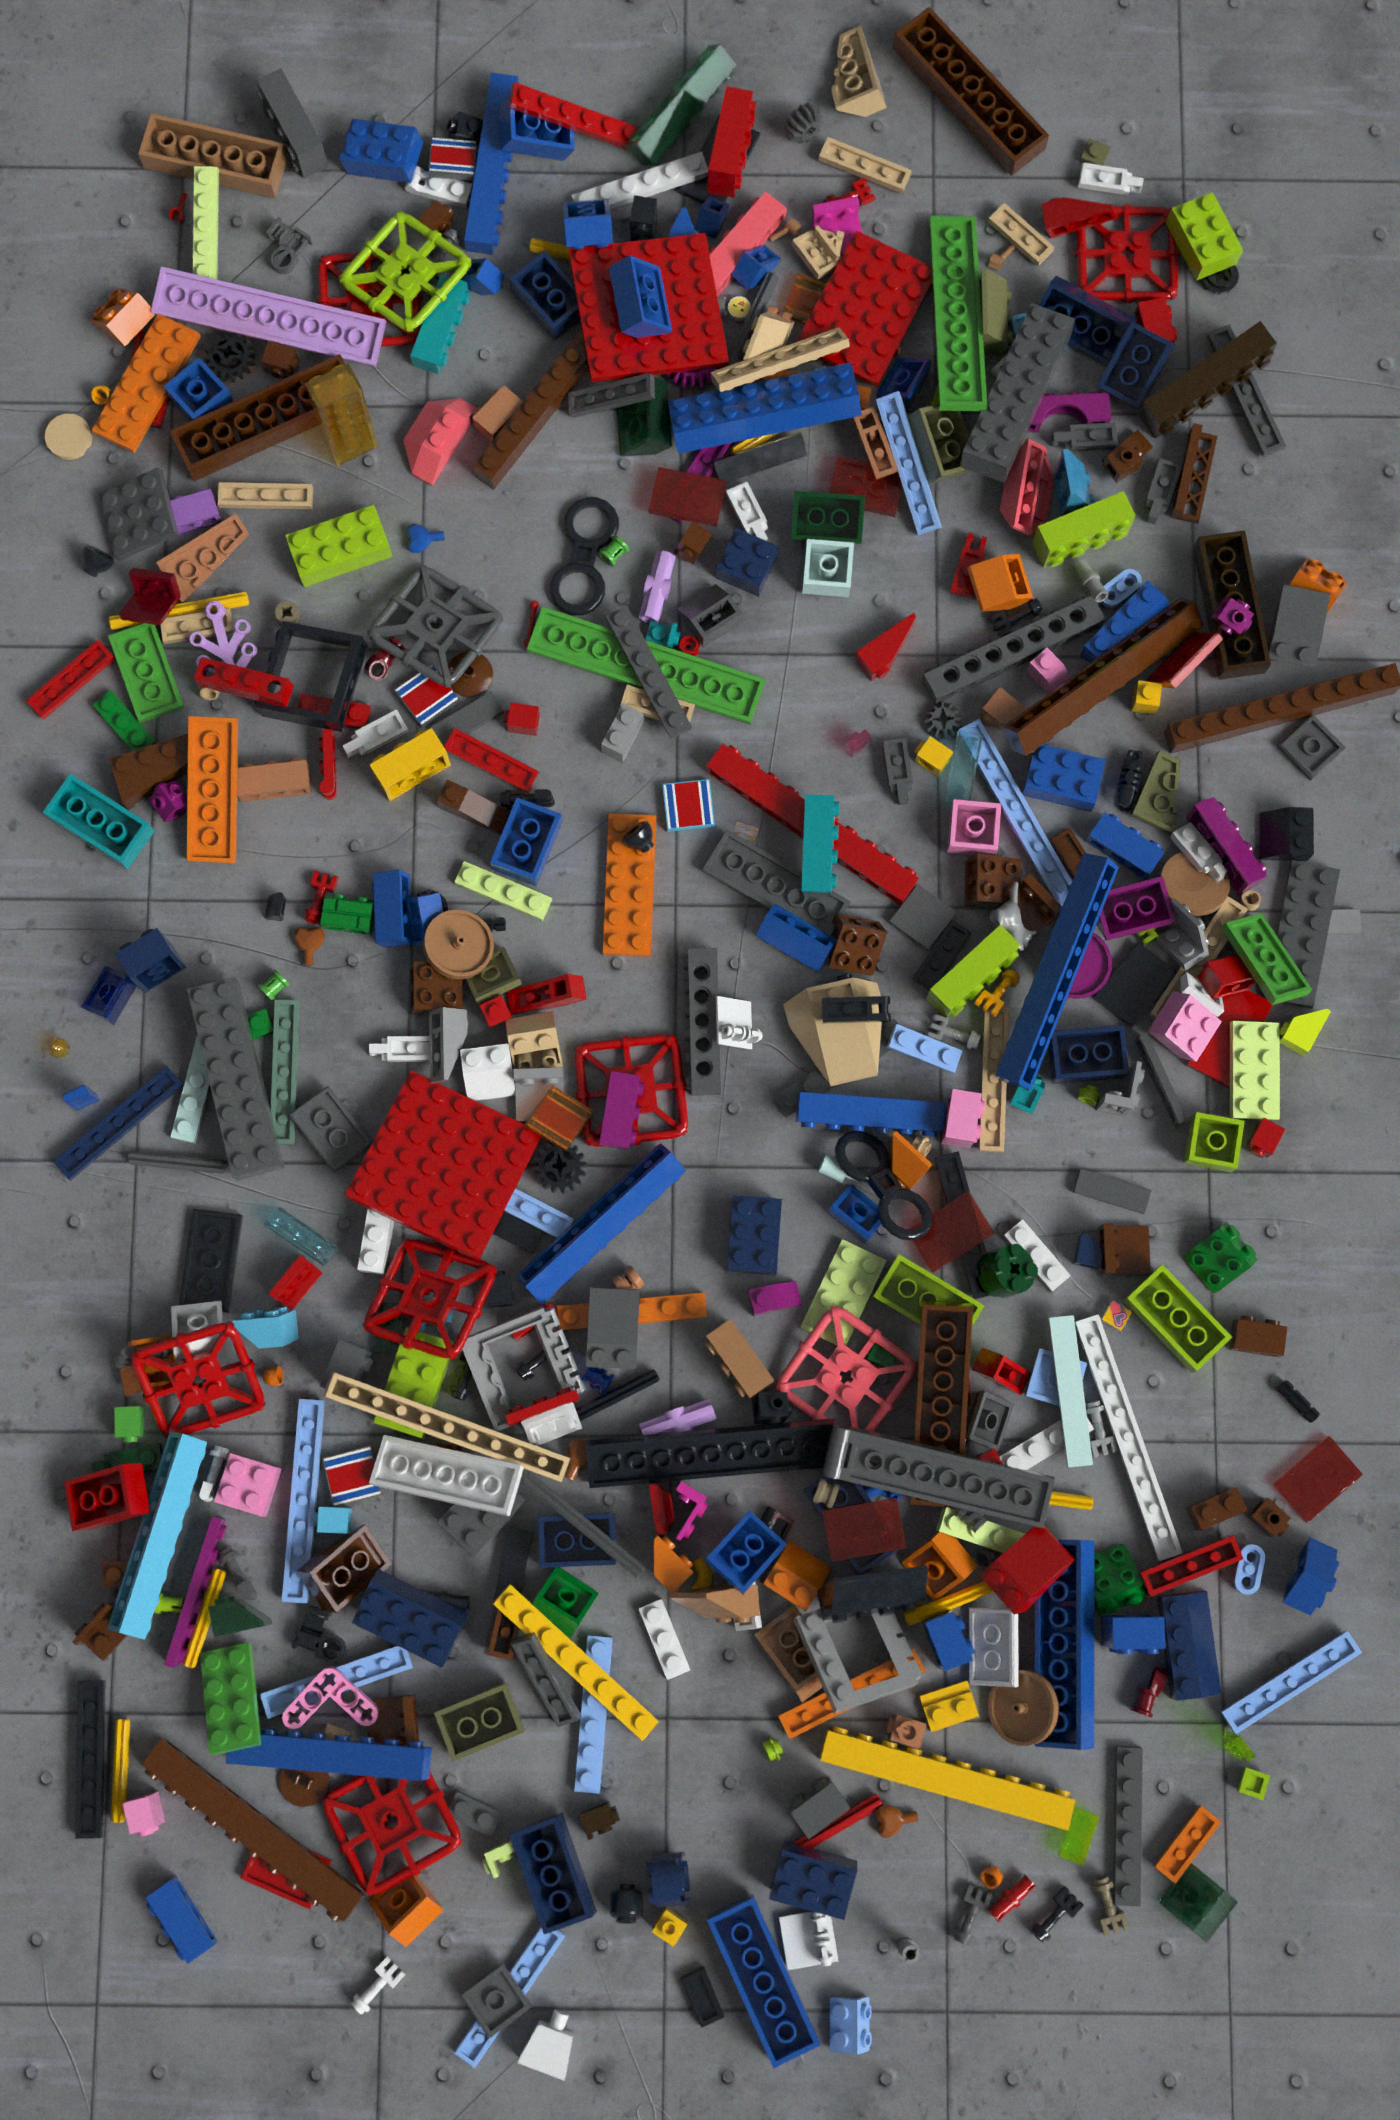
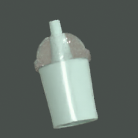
M824 1155L818 1169L819 1173L840 1182L842 1185H852L857 1181L840 1169L834 1157Z

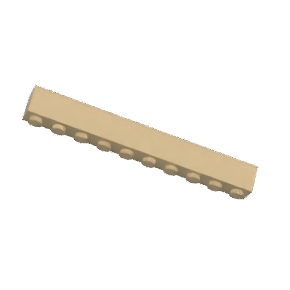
M331 1372L322 1395L492 1458L521 1465L528 1471L562 1482L570 1458L334 1372Z

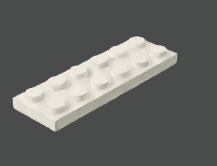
M384 1435L369 1483L382 1488L510 1516L524 1467L514 1463Z

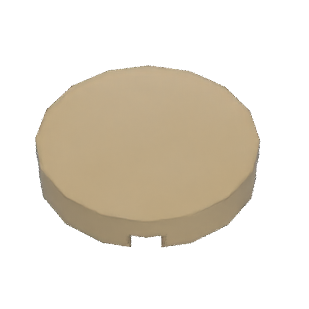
M62 414L55 417L49 422L45 430V441L48 449L62 460L80 458L92 445L93 435L90 426L82 417L75 414Z

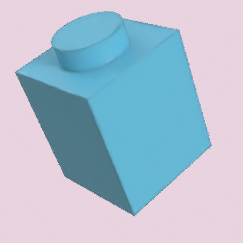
M319 1507L318 1512H314L313 1526L317 1527V1532L349 1534L352 1508Z

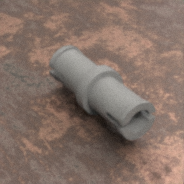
M1085 559L1077 561L1073 569L1081 578L1082 586L1089 590L1097 603L1103 602L1108 597V591L1100 582V576L1098 573L1093 572Z
M907 1937L901 1939L898 1944L900 1957L907 1963L916 1962L919 1958L917 1943Z

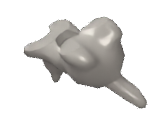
M1014 882L1010 889V900L1003 903L999 908L992 910L989 921L995 929L1001 924L1021 945L1018 951H1023L1024 948L1029 947L1033 936L1037 932L1029 931L1023 926L1020 909L1017 905L1019 884Z

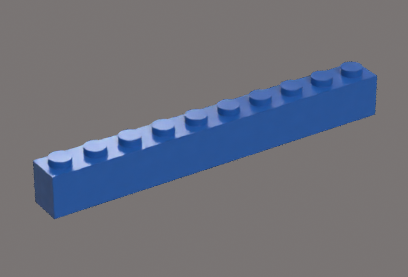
M1084 853L1077 866L1076 874L1069 886L1068 894L1059 912V917L1051 931V937L1042 954L1037 972L1033 976V982L1024 999L1023 1007L1019 1017L1016 1019L1011 1037L1006 1044L1002 1060L997 1067L995 1076L1007 1084L1031 1090L1119 869V866L1108 857Z

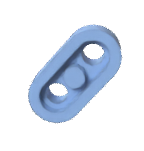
M1133 569L1121 572L1104 585L1108 595H1113L1114 600L1107 598L1100 603L1106 608L1118 607L1139 590L1142 583L1141 575ZM1125 581H1130L1132 586H1127Z
M1254 1544L1245 1545L1240 1549L1243 1560L1236 1563L1233 1577L1234 1588L1239 1593L1245 1595L1253 1594L1258 1590L1265 1563L1264 1551L1261 1547ZM1249 1552H1252L1254 1554V1560L1252 1562H1249L1247 1560V1554ZM1244 1577L1249 1579V1585L1246 1587L1241 1583Z

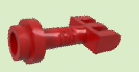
M863 178L852 183V192L839 197H835L833 194L828 195L823 200V203L858 196L860 206H864L873 202L876 198L874 194H870L872 190L869 186H866L867 181Z
M314 871L310 886L317 890L311 909H305V921L311 924H319L322 916L320 909L326 891L335 892L338 876L333 875L331 882L327 883L329 879L328 873H323L321 881H318L320 871Z

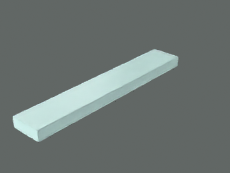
M1074 1315L1048 1318L1067 1468L1093 1465Z

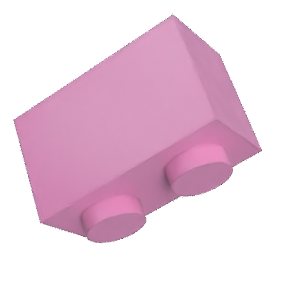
M158 1791L123 1803L129 1834L138 1833V1837L149 1835L159 1830L158 1826L165 1822Z

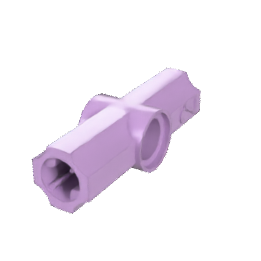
M656 551L650 575L648 574L645 582L644 599L639 619L650 624V621L659 623L664 601L667 600L671 587L670 578L676 556L667 551Z
M710 1399L688 1407L682 1406L663 1413V1416L640 1423L639 1425L643 1435L691 1431L696 1426L716 1420V1416Z

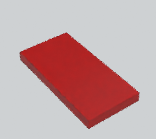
M1249 990L1222 997L1224 1012L1217 1017L1222 1021L1198 1060L1196 1062L1189 1060L1186 1065L1230 1088V1022H1264L1273 1006L1267 999Z

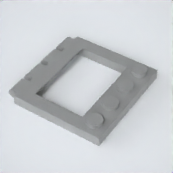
M543 1306L471 1334L467 1338L463 1352L493 1428L497 1432L509 1427L505 1415L510 1414L509 1409L512 1408V1405L488 1347L490 1342L534 1325L559 1390L570 1387L571 1391L576 1389L577 1393L586 1390L580 1373L569 1375V1373L578 1369L571 1351L560 1352L569 1347L562 1328L553 1331L551 1329L560 1325L554 1308L544 1310ZM555 1392L550 1395H547L546 1397L547 1399H551L556 1397L557 1395ZM533 1402L523 1405V1407L527 1408L529 1406H532Z
M821 1609L796 1616L793 1620L834 1714L914 1687L918 1683L917 1680L923 1677L917 1661L907 1660L914 1655L906 1637L897 1638L903 1631L895 1614L879 1616V1613H872V1616L899 1676L855 1691L825 1623L832 1620L823 1621Z

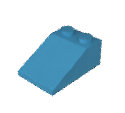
M1063 449L1053 476L1060 517L1094 503L1093 495H1089L1090 476L1088 472L1085 473L1084 464L1068 449Z

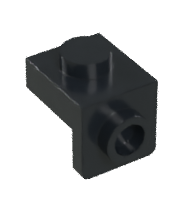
M459 111L447 123L448 139H456L458 137L463 140L477 141V145H479L483 120Z

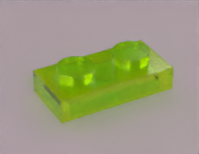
M1228 1731L1221 1737L1226 1743L1223 1747L1232 1758L1235 1757L1237 1760L1241 1759L1249 1762L1256 1756L1240 1735Z
M1074 1806L1069 1830H1066L1058 1856L1084 1866L1100 1816Z

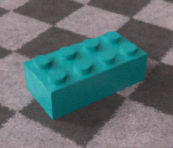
M72 774L68 775L42 812L50 821L127 870L155 832L148 822Z

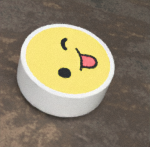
M740 296L732 298L728 303L729 317L734 321H744L751 307L750 302Z

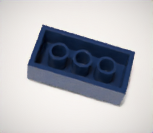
M826 1476L821 1477L828 1484L836 1483L840 1485L832 1509L826 1507L822 1502H812L820 1479L803 1489V1492L857 1575L863 1574L901 1548L860 1484Z
M379 1569L369 1582L352 1624L443 1668L453 1651L469 1613Z

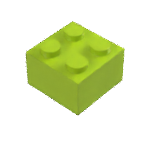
M1195 1112L1190 1117L1183 1164L1231 1173L1238 1169L1245 1121Z

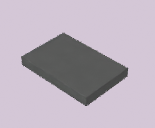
M329 1086L289 1114V1117L333 1174L372 1144V1141Z

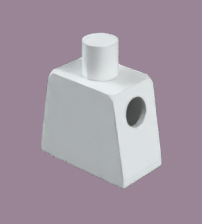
M554 2010L550 2023L539 2020L520 2054L518 2063L564 2081L573 2039V2032L564 2029L569 2015L562 2011Z

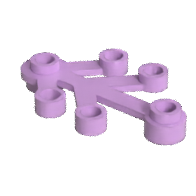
M210 601L205 607V614L213 622L219 646L205 639V636L200 632L192 633L190 642L192 645L202 647L220 657L224 663L235 665L233 656L245 634L250 632L251 625L244 619L238 620L235 624L236 631L230 642H228L222 620L226 613L225 607L218 601ZM213 606L218 608L216 614H211L210 612ZM241 623H246V630L240 631L239 626ZM200 635L201 642L196 644L194 638ZM250 642L242 645L241 651L243 654L236 666L246 668L250 659L256 655L257 647ZM247 646L253 647L251 654L246 653ZM200 655V656L196 659V665H197V666L199 665V662H200V660H201V657L207 658V659H210V658H209L208 656H206V655ZM208 668L210 672L215 673V669Z

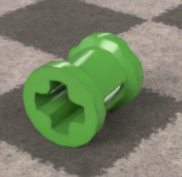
M614 535L612 542L604 550L601 549L598 554L606 564L614 567L616 565L615 561L623 553H627L629 547L620 537Z
M273 970V975L263 984L257 985L271 1001L275 1000L274 996L290 985L277 970Z

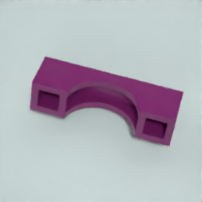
M1093 391L1089 394H1079L1077 392H1070L1066 395L1045 394L1027 433L1039 432L1042 423L1048 417L1055 414L1071 415L1081 424L1110 423L1109 393Z

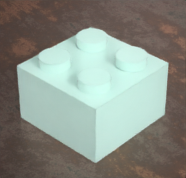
M807 539L802 594L849 597L854 543Z

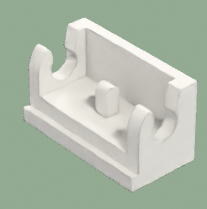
M573 1403L561 1405L521 1421L530 1444L535 1443L536 1446L582 1429Z

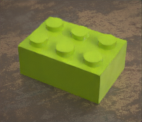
M1213 192L1171 209L1166 224L1195 280L1238 263L1244 250Z

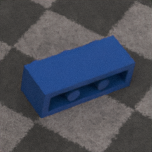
M1105 812L1085 841L1144 880L1148 878L1165 853L1157 842L1146 840L1137 829L1126 827L1117 816L1113 814L1108 815Z
M400 869L373 873L371 885L374 894L372 912L375 917L373 936L376 944L385 948L413 945L405 898H411L410 874Z
M774 904L768 911L756 934L765 943L773 945L787 956L804 963L806 967L817 972L826 962L836 942L834 937L777 904Z
M177 1876L146 1897L148 1901L146 1906L149 1912L154 1917L157 1915L162 1925H160V1928L168 1939L171 1937L176 1945L174 1950L180 1960H185L189 1964L218 1942Z

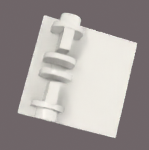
M716 996L717 1044L751 1050L752 1043L760 1041L763 1037L762 1032L758 1028H752L751 1002Z
M810 1911L779 1917L788 1970L820 1964L821 1966H829L831 1962L838 1961L831 1916Z

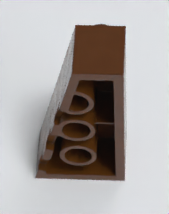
M188 734L109 758L122 803L128 810L135 807V804L143 799L150 798L158 784L173 782L183 775H188Z

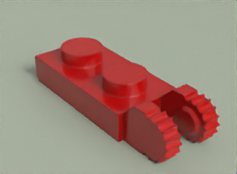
M968 532L965 546L962 547L950 593L973 599L974 589L967 567L983 562L985 556L984 549L988 537L982 536L979 550L976 551L969 549L974 537L973 533Z

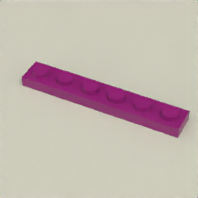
M219 1517L211 1518L164 1663L165 1666L176 1668L179 1667L180 1663L183 1664L187 1652L185 1645L187 1639H191L195 1627L193 1620L195 1614H199L203 1599L200 1598L203 1589L207 1590L211 1578L209 1570L211 1564L215 1565L218 1559L219 1550H216L218 1542L224 1539L227 1531V1526L224 1525L226 1519Z

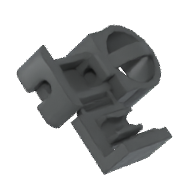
M280 217L266 231L269 239L272 241L275 239L279 242L278 249L271 255L274 270L279 274H289L299 262L298 255L307 244L312 246L311 237L299 228L291 229L282 222ZM285 256L291 258L290 264L285 267H279Z

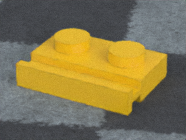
M968 1680L919 1695L931 1732L979 1717Z

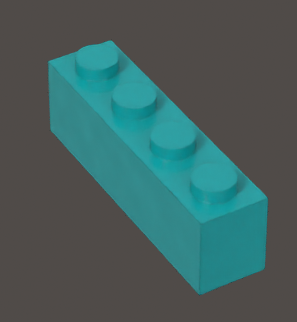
M441 274L436 289H440L450 276ZM460 280L446 295L447 299L443 303L440 302L423 321L410 356L414 367L439 374L441 367L446 366L448 348L454 345L456 338L455 329L461 325L463 320L462 310L464 305L467 306L471 298V292L468 290L466 281Z
M805 794L801 889L803 893L832 894V888L837 887V874H833V864L838 862V850H834V840L839 838V826H835V816H839L840 802L835 801L834 795Z

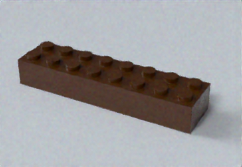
M930 7L926 8L895 32L893 49L1011 176L1046 149L1049 134Z
M339 354L170 430V433L193 481H197L362 406L363 403L342 356Z
M922 1300L914 1442L951 1450L956 1454L964 1455L973 1305L972 1303ZM910 1497L911 1505L952 1507Z

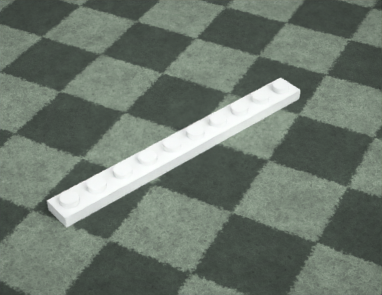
M1099 1314L1075 1322V1327L1157 1561L1182 1554V1549Z

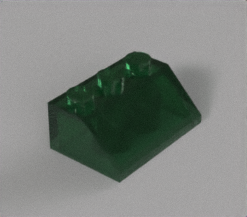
M654 377L655 399L616 408L620 456L655 455L672 447L667 381Z

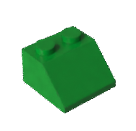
M556 1567L534 1599L532 1605L571 1639L599 1593L560 1567Z

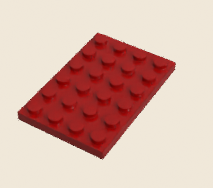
M856 230L796 342L840 328L849 339V347L839 352L819 357L818 360L831 366L852 363L854 376L877 388L932 286V266Z

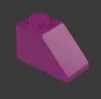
M796 1281L768 1285L748 1291L754 1317L802 1305Z

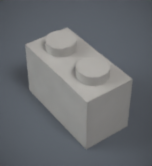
M622 703L601 743L602 753L623 763L644 724V713Z

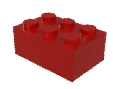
M142 1463L121 1464L64 1481L72 1531L93 1530L150 1513Z

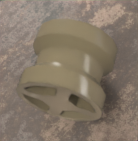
M283 601L277 605L275 615L280 626L282 621L300 624L301 615L298 607L293 602Z
M820 1478L812 1502H822L826 1507L832 1509L840 1485L836 1483L828 1484L825 1479Z

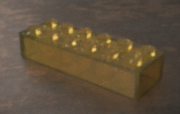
M349 363L335 366L330 372L322 376H314L309 382L305 383L325 445L337 467L379 447L362 387Z

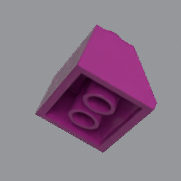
M1163 876L1109 891L1096 924L1106 941L1176 923Z

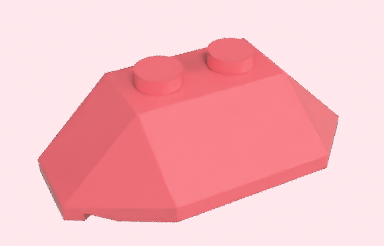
M461 398L429 401L426 403L403 439L413 476L433 486L473 423L472 417L477 409L476 406Z
M1030 439L1025 440L1019 449L1004 482L1000 512L1010 527L1028 536L1032 535L1039 525L1047 523L1054 483L1051 465L1047 458V448Z

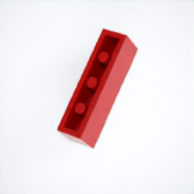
M1227 1535L1138 1572L1145 1584V1595L1151 1597L1241 1561L1243 1556L1234 1535Z

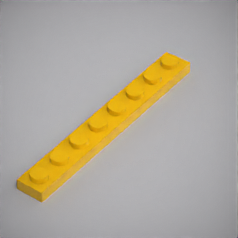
M509 1584L492 1603L524 1634L527 1635L535 1632L546 1654L641 1741L657 1725L659 1721L513 1586Z

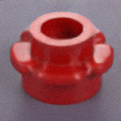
M687 635L679 641L677 649L678 651L697 656L700 642L697 638Z

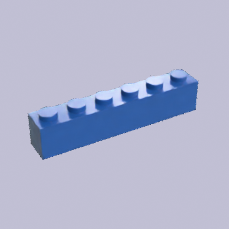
M798 1092L795 1122H801V1127L816 1128V1123L826 1124L825 1129L840 1130V1125L850 1126V1131H864V1127H874V1132L888 1133L889 1129H898L899 1134L913 1135V1130L922 1131V1136L937 1137V1132H944L946 1103Z

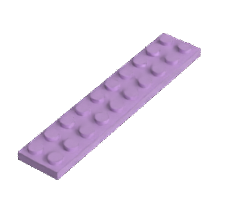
M162 266L151 308V313L267 342L272 341L288 347L330 357L341 354L343 360L372 367L377 365L386 326L385 319Z

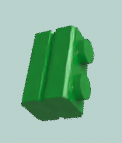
M332 894L331 897L324 898L321 926L327 930L371 935L374 904L370 903V899L364 897H356L354 901L347 900L344 895Z

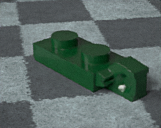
M161 1443L104 1454L105 1461L91 1463L92 1473L121 1464L142 1463L143 1472L157 1470L162 1458Z

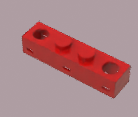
M201 657L193 678L200 687L284 708L287 707L294 688L288 678ZM208 668L215 669V673L212 676L205 677ZM269 683L281 685L280 690L276 693L268 692Z

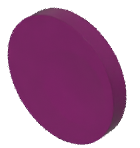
M1095 933L1092 934L1068 998L1079 999L1089 997L1098 992L1109 979L1112 969L1111 953L1106 943Z

